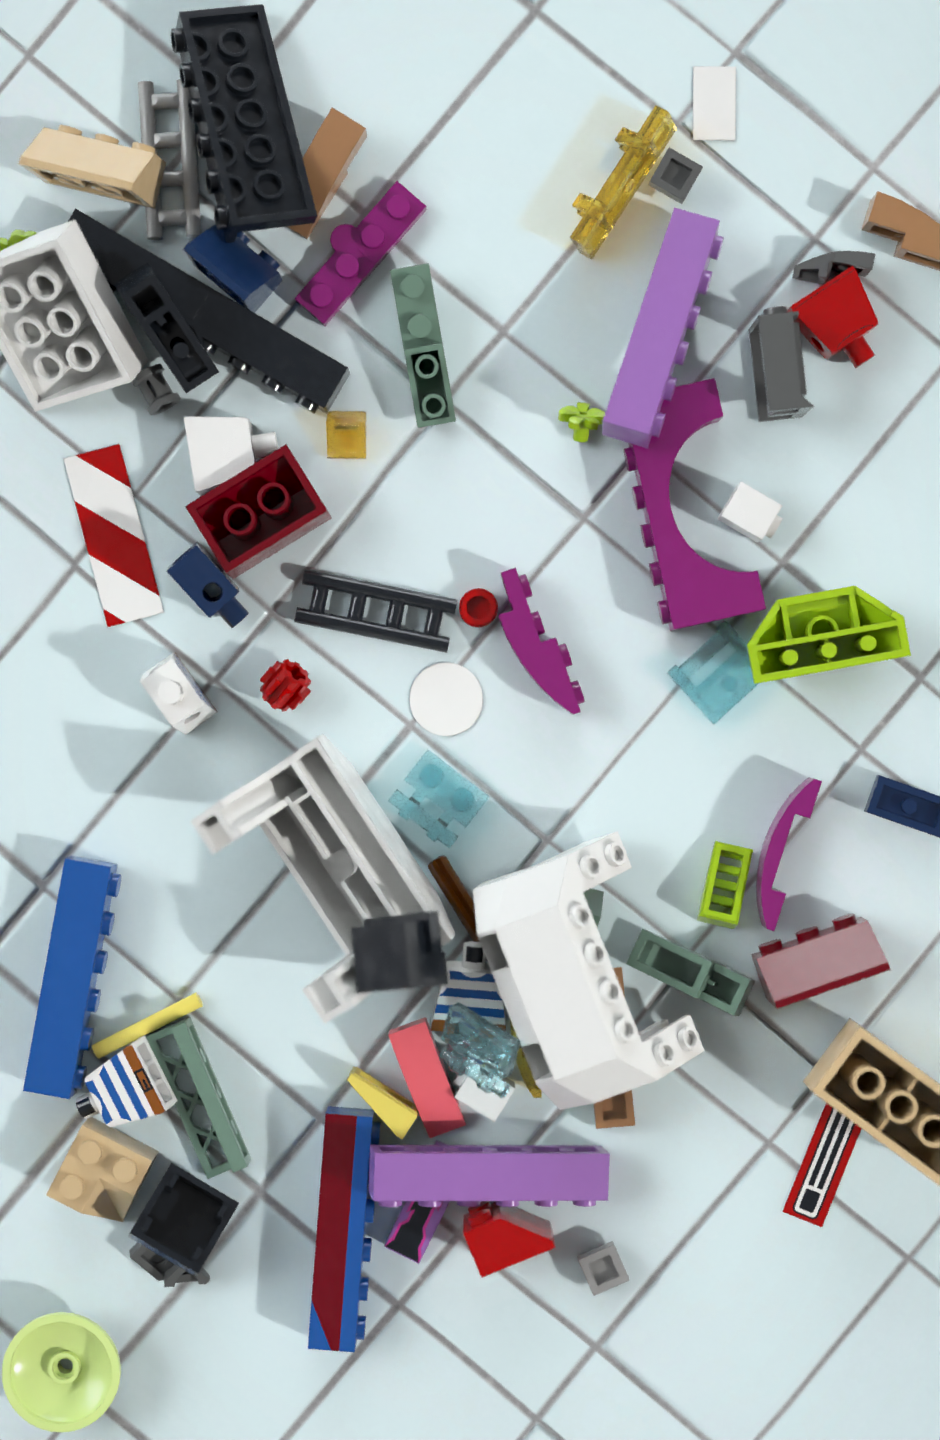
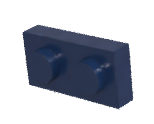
M876 775L864 812L940 838V796Z

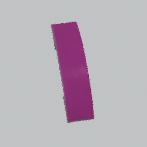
M807 778L786 799L774 817L762 846L757 869L756 900L761 925L768 930L775 931L786 897V893L772 888L794 816L797 814L811 818L822 781L814 778Z

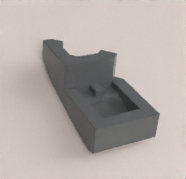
M834 251L820 255L796 265L792 278L824 285L830 278L831 270L844 272L851 266H854L858 276L866 277L873 269L875 253Z
M138 1242L129 1250L132 1260L158 1281L164 1280V1287H174L175 1283L198 1281L200 1285L207 1284L210 1281V1275L203 1267L195 1277Z

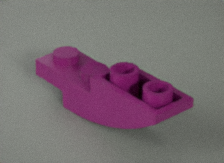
M516 568L501 572L500 576L512 611L500 614L498 618L516 657L535 683L555 703L572 715L580 713L578 704L584 703L585 700L578 680L570 681L566 667L571 666L572 661L566 644L558 645L556 637L543 642L540 641L539 635L544 634L545 630L539 612L531 613L526 598L533 595L526 574L518 576Z

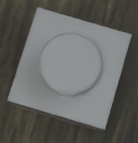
M613 1241L577 1256L593 1296L629 1281L628 1274Z

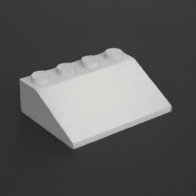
M76 220L41 231L0 251V350L35 412L130 383L148 362Z

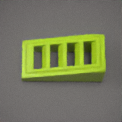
M718 841L714 842L697 921L735 929L739 921L753 853L752 849ZM720 856L742 861L740 868L719 863ZM716 873L738 877L737 883L716 878ZM713 888L734 892V896L729 898L712 894ZM710 903L731 908L730 913L726 914L709 910Z

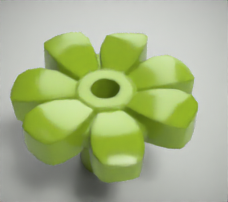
M577 402V408L572 405L561 408L558 413V420L568 422V427L574 430V441L587 442L589 429L598 430V425L603 424L604 411L598 408H591L589 410V403Z

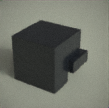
M438 911L364 919V926L351 928L357 993L448 984L445 952H442Z

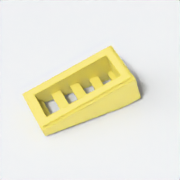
M357 1066L353 1067L347 1081L390 1130L402 1140L418 1116L415 1103Z

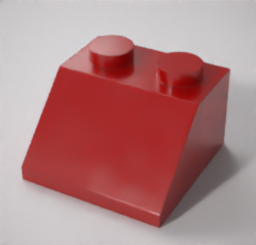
M480 1201V1206L469 1207V1213L463 1215V1235L481 1278L556 1248L550 1221L517 1207H503L496 1205V1202Z

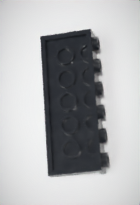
M264 5L179 12L176 28L171 29V44L174 53H180L182 61L179 65L180 81L183 88L189 89L191 98L188 99L189 118L191 123H197L198 126L197 150L201 159L206 158L208 170L205 172L206 187L209 194L215 195L217 206L214 207L215 224L218 230H223L226 243L235 242L238 232L315 223L317 212Z

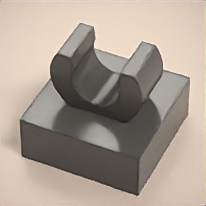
M669 147L648 185L678 203L683 204L703 166Z

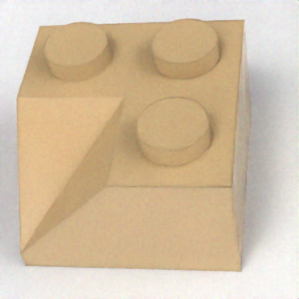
M90 1117L82 1124L46 1196L82 1214L123 1222L159 1151Z

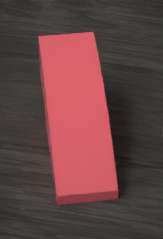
M424 1017L389 1030L388 1036L429 1138L465 1126L466 1121L458 1100L454 1098L455 1091L441 1053L438 1051L427 1018Z

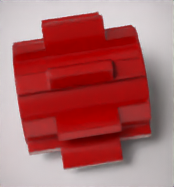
M289 659L281 663L276 661L260 678V681L263 683L260 687L263 700L267 701L275 710L281 709L282 712L287 711L288 708L294 710L311 692L307 688L311 684V680L308 679L309 673L299 663L290 662Z

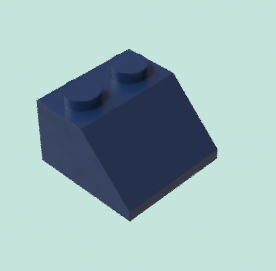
M215 224L190 241L183 249L192 264L234 301L255 313L283 281L280 273L277 271L280 265L264 250L257 254L247 246L250 239L243 232L237 233L235 242L226 243L223 230H218Z

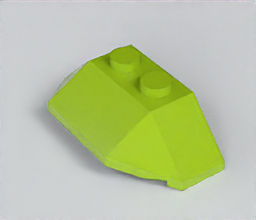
M857 586L777 599L747 644L753 684L911 656L904 616L890 609Z

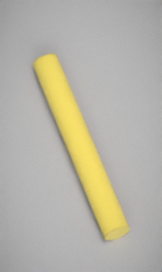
M196 992L93 1044L94 1054L100 1059L138 1038L203 1006L201 998Z

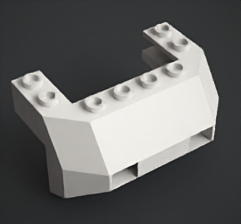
M324 734L314 738L279 764L221 799L191 820V823L212 854H215L260 825L346 956L302 989L324 1023L356 1006L372 993H357L351 928L364 926V919L438 911L441 945L443 946L450 942L455 935L452 924L433 885L352 763Z
M618 831L583 842L535 866L482 882L473 889L476 930L482 949L535 1083L560 1110L593 1104L657 1081L704 1051L690 1014L684 1015L669 1024L668 1019L655 1022L638 1032L583 892L632 868Z

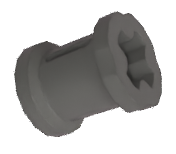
M156 364L144 369L132 381L134 387L139 386L148 402L149 407L147 410L151 416L171 408L181 399L178 393L172 392L163 376L164 368L162 364Z

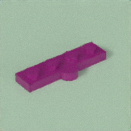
M396 181L357 227L350 224H342L333 230L330 238L334 251L333 255L295 297V301L322 325L326 326L427 210L426 205Z

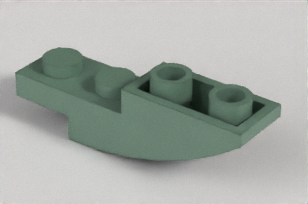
M429 263L391 269L390 274L417 427L421 428L455 422L456 417Z

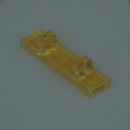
M655 105L638 133L622 127L615 141L618 142L620 150L625 153L595 199L583 193H579L572 206L577 210V214L583 218L573 231L570 239L576 245L579 253L593 259L672 138L677 128L669 111Z

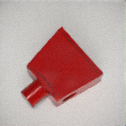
M851 266L811 292L787 310L788 312L799 311V316L795 319L794 323L799 322L800 333L825 359L828 360L844 350L856 369L875 356L863 336L878 325V320L854 266Z

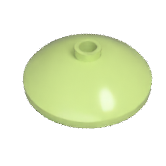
M67 1312L46 1314L27 1323L10 1342L2 1363L3 1388L13 1409L31 1425L51 1432L79 1430L99 1419L114 1400L121 1378L119 1354L114 1342L106 1331L97 1323L84 1316ZM64 1358L69 1359L73 1364V1368H63L60 1360Z

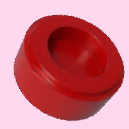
M476 588L469 590L460 600V616L469 626L475 628L485 627L491 624L497 615V600L491 592L485 589Z

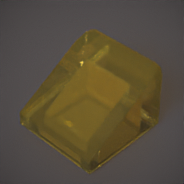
M329 411L326 420L327 458L366 459L367 413L364 411Z

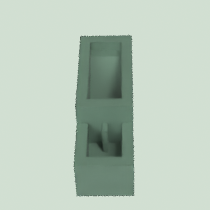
M645 929L641 930L626 963L733 1016H740L756 981Z

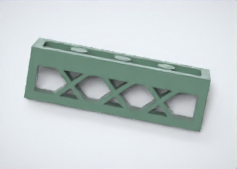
M191 1017L147 1035V1041L178 1100L175 1103L207 1179L231 1169L234 1173L248 1167L251 1156ZM173 1034L181 1051L179 1060L165 1055L158 1040ZM168 1063L176 1066L174 1073H172ZM181 1068L190 1072L197 1089L195 1095L179 1089L176 1079ZM184 1099L192 1101L189 1110ZM196 1103L205 1107L212 1123L210 1131L194 1124L191 1115ZM199 1134L207 1137L204 1145ZM211 1139L220 1142L227 1161L214 1167L207 1154Z

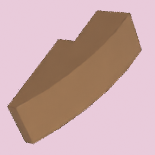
M333 107L303 157L317 212L316 221L312 224L287 226L305 239H308L348 174L347 169L367 138L365 127Z
M877 191L870 200L861 230L898 241L894 257L940 271V224L908 203Z

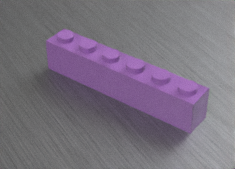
M674 208L603 418L602 435L644 448H648L652 436L659 437L666 415L660 413L664 400L671 401L677 383V378L672 377L675 364L682 366L684 363L689 342L683 340L687 328L694 330L701 307L695 306L699 293L706 295L712 272L708 271L707 268L710 259L718 260L724 237L718 235L720 220Z
M370 1145L369 1194L373 1201H378V1205L383 1207L402 1206V1201H418V1205L423 1207L441 1206L442 1201H457V1205L463 1207L480 1206V1201H496V1205L503 1207L518 1206L519 1201H534L535 1205L542 1207L557 1206L558 1201H573V1205L591 1207L596 1205V1201H608L610 1153L601 1145Z

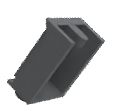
M785 306L767 308L763 310L764 315H759L749 328L759 422L801 418L814 406L804 398L807 391L799 322L794 323L795 319L799 316V311L788 312Z

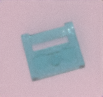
M725 620L716 627L718 632L679 667L674 665L667 672L674 683L712 724L718 722L759 684H753L747 644ZM726 644H729L735 652L696 687L689 678Z

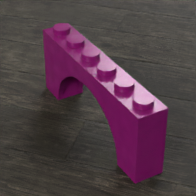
M715 378L676 386L671 401H663L660 413L666 415L659 437L652 436L648 448L629 443V448L624 449L628 472L635 471L638 486L632 487L634 503L637 510L643 509L646 524L640 525L645 548L652 547L655 562L649 563L653 586L660 585L663 600L657 602L659 616L662 624H669L670 631L766 609L758 571H729L709 563L688 545L676 525L669 497L670 476L675 458L689 437L700 429L717 423L723 418Z

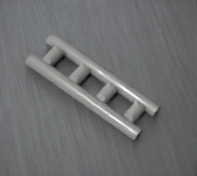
M178 79L177 93L154 94L153 82H138L141 143L154 147L156 149L155 154L157 155V149L181 148L182 170L165 171L160 188L183 186L184 209L161 211L160 190L155 209L145 206L147 239L161 240L163 239V226L185 225L186 237L196 238L201 234L195 123H191L188 113V99H191L189 89L183 88L180 79ZM178 109L180 132L156 133L155 110Z

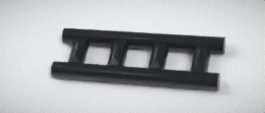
M308 569L304 570L302 584L313 586L309 609L297 607L295 623L447 653L450 638L439 636L443 613L455 615L458 599ZM329 590L352 594L347 617L324 613ZM367 597L390 602L385 625L363 620ZM405 605L428 609L424 632L401 628Z

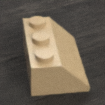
M59 125L58 130L44 127L21 155L19 165L48 184L155 209L166 162L155 154L156 149L152 146L133 142L132 147L118 145L119 140L114 137L97 133L95 139L82 136V131L76 128Z

